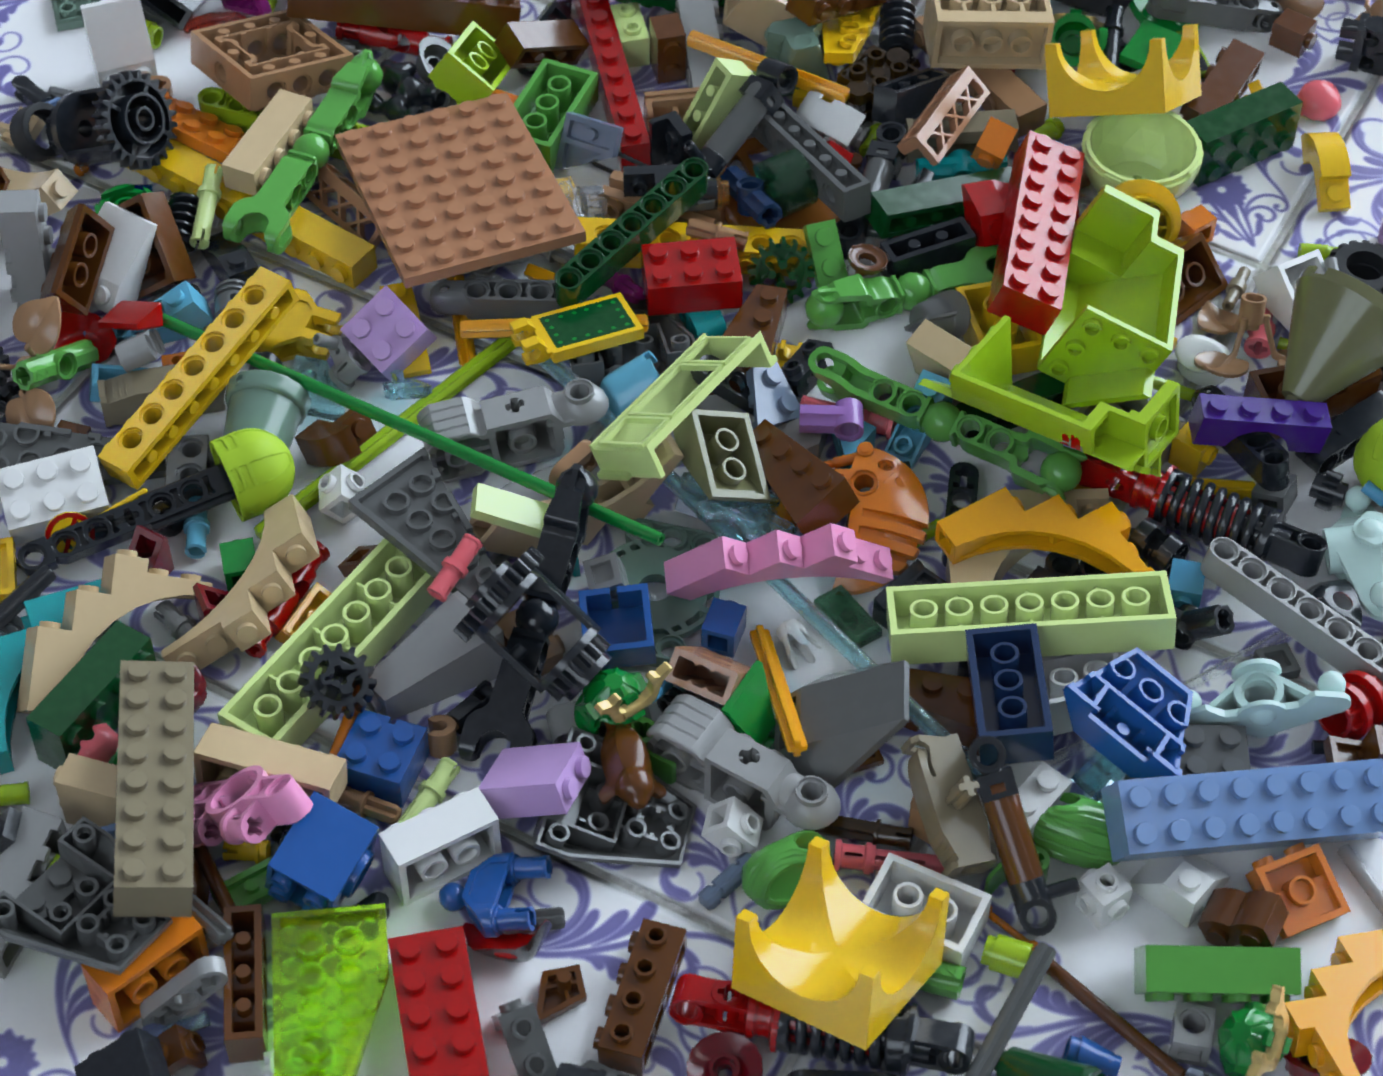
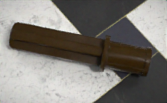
M838 816L829 826L813 831L821 835L872 842L876 845V848L878 845L910 851V841L913 839L914 828L884 824L881 819L872 822Z

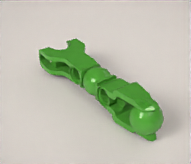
M998 246L974 247L966 253L962 261L938 265L929 270L924 269L923 274L908 272L901 275L898 279L895 275L890 277L863 278L860 274H854L832 281L827 286L811 291V295L805 304L806 316L809 319L807 327L811 330L832 328L835 331L863 329L868 326L869 322L888 318L895 314H902L903 309L911 311L917 303L942 291L956 290V287L992 281Z

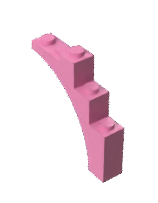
M829 523L802 536L776 529L747 543L721 536L664 562L667 594L687 600H694L701 596L735 586L785 578L843 577L873 581L881 584L894 580L890 548L855 538L853 529Z

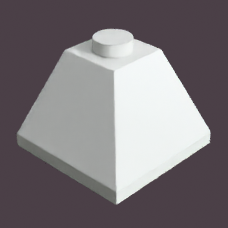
M1198 855L1149 859L1130 880V884L1134 893L1186 928H1189L1205 909L1213 891L1223 888L1229 881L1230 876Z

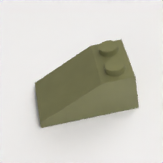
M694 409L673 430L675 442L684 455L681 461L709 500L768 503L771 500L749 413Z

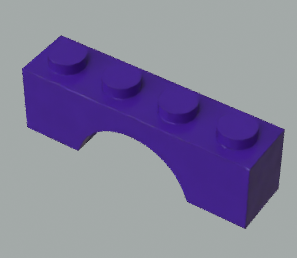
M1199 393L1188 418L1192 443L1199 445L1226 446L1233 439L1247 433L1270 432L1285 440L1288 451L1320 454L1332 430L1327 403Z

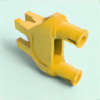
M296 288L294 290L299 298L298 302L255 352H271L281 362L302 356L327 361L330 355L329 350L314 345L313 336L316 333L328 336H341L342 331L340 329L343 326L338 325L342 318L341 313L317 306L306 290Z

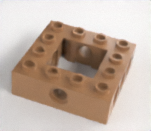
M287 9L191 30V63L249 111L264 110L279 89L309 98L328 93L331 88L332 78L348 61L351 62L354 55L309 20L286 17Z

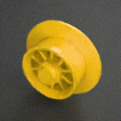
M1133 179L1114 187L1160 211L1157 236L1170 243L1177 239L1181 227V211L1176 198L1166 187L1148 179Z

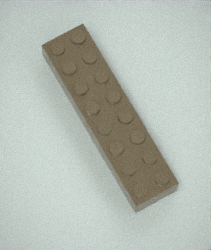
M120 660L113 917H192L194 662Z

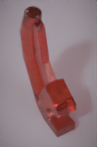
M209 12L192 18L183 31L186 34H191V30L246 19L247 17L238 12Z

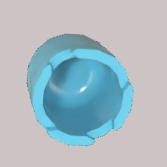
M648 350L602 379L600 388L603 389L609 399V408L603 416L606 421L609 419L614 421L660 376L654 367V363L658 362V360L651 351Z

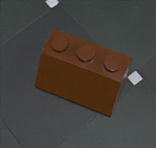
M164 191L140 193L117 205L157 224L137 301L168 292L185 280L190 282L197 278Z
M78 203L67 211L65 221L60 228V236L55 252L51 256V264L46 280L41 287L40 299L57 296L60 300L61 312L87 316L115 228L85 204Z
M1202 232L1179 237L1172 242V244L1184 249L1175 327L1200 309L1208 300H1212L1224 291L1228 285Z

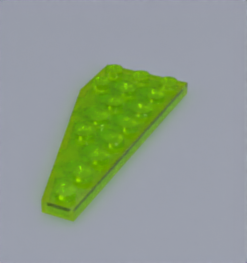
M386 904L271 913L274 1076H357L390 977Z

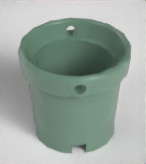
M257 369L241 371L232 376L226 386L225 401L227 415L224 435L245 428L262 429L277 436L290 450L297 428L303 424L310 409L309 393L298 382L273 371Z

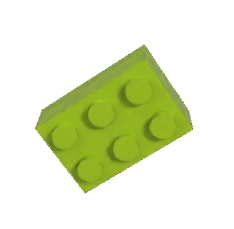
M472 21L427 77L433 81V84L439 90L445 91L456 100L457 104H461L464 101L489 97L511 68L494 42L496 40Z

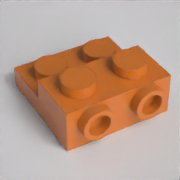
M1303 842L1283 850L1285 857L1275 861L1272 855L1261 858L1251 863L1254 870L1245 875L1252 891L1264 890L1281 896L1289 912L1279 933L1282 940L1351 911L1319 843L1307 848Z

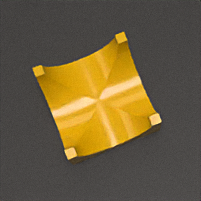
M1186 24L1183 26L1180 44L1169 61L1165 38L1150 39L1148 57L1139 74L1126 72L1116 67L1107 59L1099 46L1096 29L1081 31V49L1077 72L1065 60L1060 43H1048L1045 45L1049 118L1167 113L1201 96L1198 24Z
M816 836L808 844L805 865L797 887L776 921L766 930L762 931L758 923V914L743 909L736 916L731 988L863 1050H867L942 964L950 893L936 887L929 895L924 910L912 916L898 917L878 912L865 905L846 888L833 866L829 841Z

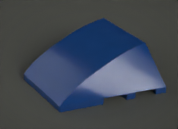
M1138 647L1110 661L1105 667L1092 671L1075 683L1073 681L1063 688L1073 732L1131 778L1141 779L1182 775L1183 770L1180 769V761L1186 749L1183 739L1185 729L1189 726L1193 692Z

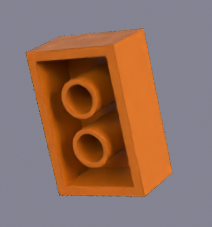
M193 916L171 917L172 924L120 975L80 964L93 1004L118 1033L141 1018L140 1004L143 1000L197 959L210 956L203 927Z

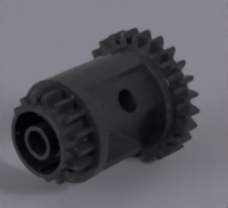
M128 70L110 75V80L102 82L103 87L68 93L57 101L55 107L50 108L51 113L46 118L45 130L49 145L55 150L56 155L64 157V161H69L81 167L120 162L121 168L129 167L130 170L151 169L152 166L160 165V160L168 158L166 151L173 150L174 148L169 140L177 139V136L171 131L173 127L178 126V123L171 119L177 112L169 109V105L173 100L164 98L167 89H158V79L151 80L150 73L141 74V70Z
M531 546L513 564L505 560L477 589L465 604L470 609L453 631L465 643L476 634L540 694L546 690L558 702L564 696L571 702L612 658L606 652L611 644L598 633L602 628L537 569L545 557ZM536 581L589 629L542 680L521 662L529 652L524 645L518 642L509 651L490 633Z

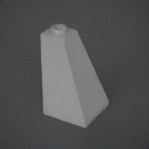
M458 590L450 595L445 602L375 668L371 678L377 680L375 689L372 690L375 694L370 703L366 702L370 711L389 716L391 720H394L474 688L484 680L492 681L497 678L502 658L476 634L465 643L453 631L470 610L465 605L468 599ZM496 625L490 633L504 645V632Z

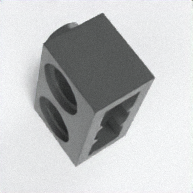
M188 435L182 437L167 455L165 485L215 466L209 446V435ZM210 482L206 483L208 493L210 495V493L212 492ZM191 488L186 491L184 498L189 501L190 497L202 496L203 492L198 488Z

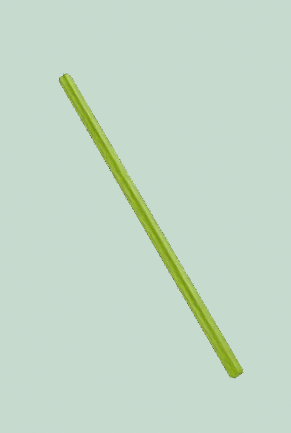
M511 337L495 340L398 416L418 425L417 415L425 406L453 398L517 347L512 343ZM385 425L359 446L362 451L361 454L342 463V465L357 472L405 434ZM338 465L329 468L294 495L305 511L319 502V479ZM264 519L254 527L255 534L260 539L264 529Z

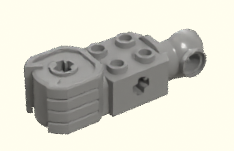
M577 378L568 382L563 390L552 392L542 385L495 396L479 402L460 396L428 404L418 413L417 421L421 427L515 468L560 457L565 449L563 428L573 425L586 426L599 421L609 408V399L603 389L588 379ZM423 442L429 454V460L434 468L437 467L443 482L449 483L478 476L486 471L479 466Z
M691 694L675 696L670 705L667 706L662 715L659 716L646 733L651 738L647 744V749L676 763V783L690 790H697L703 793L704 799L712 803L735 796L764 818L762 830L764 831L771 829L781 814L796 827L805 830H819L832 824L841 811L840 797L833 786L818 776H803L797 773L792 762L781 752L775 749L770 750L755 742L752 737L745 733L736 732L729 718L721 710Z

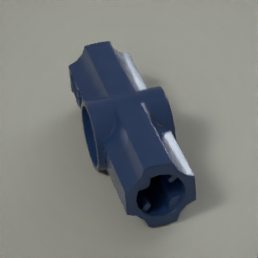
M736 165L726 167L725 172L720 175V186L737 202L738 213L746 217H752L765 229L775 227L778 220L782 218V208L764 191L763 180L758 177H750Z

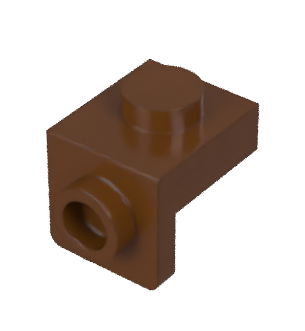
M174 1024L157 1036L160 1040L171 1076L188 1064L199 1069H203L208 1065L204 1052L206 1049L205 1042L196 1031H191Z

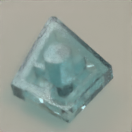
M403 370L392 371V382L382 383L384 395L391 401L426 398L432 393L431 385L415 378L405 379Z

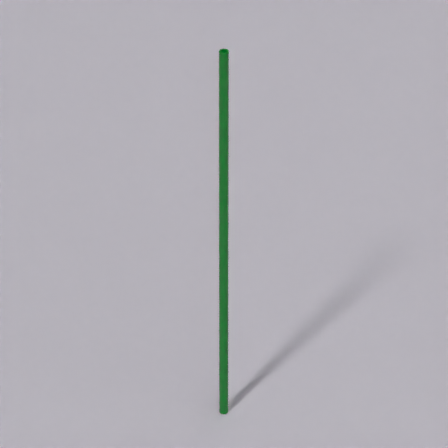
M162 312L163 327L194 341H197L205 332ZM254 353L246 362V364L260 370L273 371L288 376L301 384L309 392L553 499L555 495V485L263 356ZM593 503L589 508V516L652 544L661 546L665 539L664 533L601 505Z

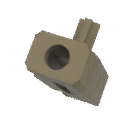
M955 102L956 114L963 116L962 105H958V102ZM1015 109L977 111L944 157H948L951 152L958 149L968 150L972 154L991 116L1018 129L1006 153L1008 155L1009 151H1013L1015 155L1019 149L1017 140L1019 125ZM905 119L906 133L917 119ZM942 120L943 132L950 134L949 121ZM929 138L926 142L936 153V138ZM916 149L907 154L906 162L914 163L916 158H925V156L919 149Z
M176 364L131 371L105 381L104 379L97 380L106 427L124 425L126 420L144 403L145 398L156 389L165 378V375ZM226 387L203 414L226 410L224 401Z
M958 733L950 734L946 737L915 735L908 738L901 747L902 754L911 756L908 762L910 786L929 844L944 868L942 874L954 879L990 870L998 862V858L995 853H991L988 821L977 792L979 783L973 780ZM914 745L922 746V747H924L925 749H923V748H918V747H916V746H914Z

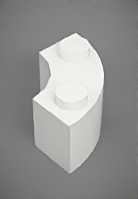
M809 91L796 114L816 133L823 136L825 141L832 140L846 149L866 115L836 99L832 103L826 102L822 99V93Z

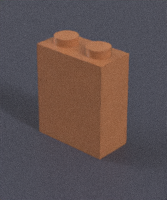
M675 646L669 661V665L673 670L665 678V681L725 705L751 667L702 646Z

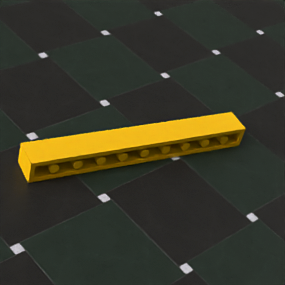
M171 139L169 142L174 148L173 150L166 151L168 158L160 160V165L152 166L151 169L131 170L147 177L151 182L158 183L171 190L172 193L185 192L197 196L199 186L203 182L205 166L216 164L214 173H217V168L221 164ZM222 176L220 185L222 196L216 205L215 215L224 220L229 209L236 201L252 197L253 195L225 187ZM298 206L290 218L289 225L292 229L293 239L284 251L287 255L305 262L314 270H319L331 276L335 281L344 283L353 289L378 268L375 245ZM252 233L265 242L264 233Z

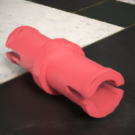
M465 533L451 556L444 558L441 563L442 569L426 589L432 597L445 602L459 579L466 577L469 572L468 566L483 547L482 542L478 538Z

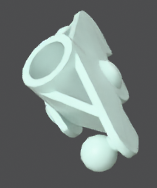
M1355 485L1346 491L1344 499L1346 504L1343 507L1340 519L1332 527L1322 529V537L1327 541V548L1324 554L1326 568L1329 575L1335 574L1339 580L1346 579L1350 582L1364 610L1374 620L1383 621V513L1378 512L1370 504L1371 498L1360 491L1363 486Z
M1254 658L1243 661L1232 669L1231 676L1236 681L1208 705H1202L1200 695L1190 689L1193 692L1189 724L1246 726L1247 735L1267 738L1281 731L1346 711L1351 707V698L1348 694L1344 693L1346 681L1342 674L1337 671L1324 672L1318 679V690L1312 692L1280 676L1279 674L1282 673V669L1276 661L1266 658Z

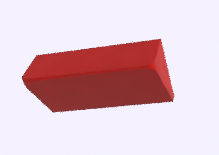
M121 301L98 321V327L122 330L160 328L163 326L162 304L160 302Z

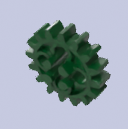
M781 236L779 243L775 244L774 240L769 238L768 247L765 248L759 244L757 247L760 254L750 255V260L754 265L747 266V272L753 274V276L748 278L749 284L766 285L764 284L766 278L774 279L773 284L768 286L787 288V300L790 304H793V296L795 294L803 298L802 288L812 287L808 277L815 276L814 269L809 268V266L814 264L812 257H805L808 253L805 246L797 249L798 242L796 239L787 244L785 237ZM769 256L776 257L779 268L782 270L786 268L789 279L797 280L795 285H786L782 273H776L772 262H765L766 258ZM791 257L798 258V262L794 265L787 261Z

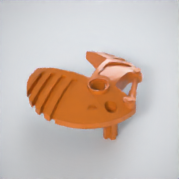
M862 442L858 445L857 452L833 457L832 460L823 462L831 468L835 467L834 470L846 478L860 501L848 513L846 528L854 530L855 538L890 548L893 575L899 576L909 567L906 562L908 560L915 561L918 557L920 550L917 546L918 544L924 545L927 538L926 532L923 531V528L929 529L930 517L927 497L918 477L904 462L890 453L873 448L870 442ZM852 465L850 469H837ZM863 488H871L869 491L860 492ZM770 497L771 500L765 503V507L771 513V516L763 513V535L776 529L791 533L796 528V524L779 498ZM835 577L832 591L833 593L858 595L876 590L890 582L881 584L861 579Z

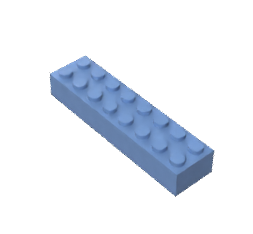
M1383 758L1118 780L1101 789L1112 862L1294 846L1301 842L1307 845L1383 837Z

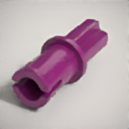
M617 272L602 285L609 288L613 294L621 292L623 297L633 304H638L640 300L644 301L645 299L643 294L644 288L634 283L633 279L627 274H619Z

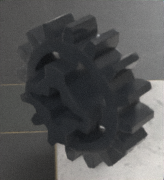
M337 643L334 651H331L327 644L322 646L320 654L313 650L308 657V661L303 662L300 669L302 673L297 680V684L304 686L299 694L300 697H310L307 708L312 709L315 706L321 708L319 711L320 717H323L326 712H331L333 721L338 720L340 713H344L349 720L352 719L355 710L359 713L364 712L367 706L366 702H371L375 694L372 690L375 689L377 684L376 679L370 678L375 670L374 666H364L367 656L355 657V647L353 646L348 652H344L341 643ZM322 667L321 674L318 679H315V672ZM360 684L359 693L353 697V689H355L356 685Z

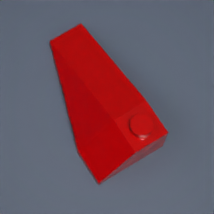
M984 180L961 184L965 220L977 236L976 246L998 245L1009 183ZM1077 205L1075 222L1080 217L1079 205Z

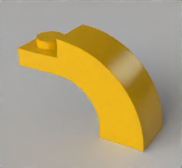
M1337 132L1302 134L1303 164H1311L1314 172L1318 212L1348 211L1351 208L1348 178L1352 174L1344 140Z

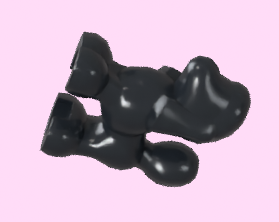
M386 59L380 64L383 72L380 86L385 92L395 96L385 101L375 92L368 112L373 115L382 114L389 121L407 115L424 113L425 111L421 108L423 105H427L432 109L445 108L449 105L450 99L449 94L439 90L433 84V81L428 85H424L420 79L414 77L416 74V65L414 63H401Z

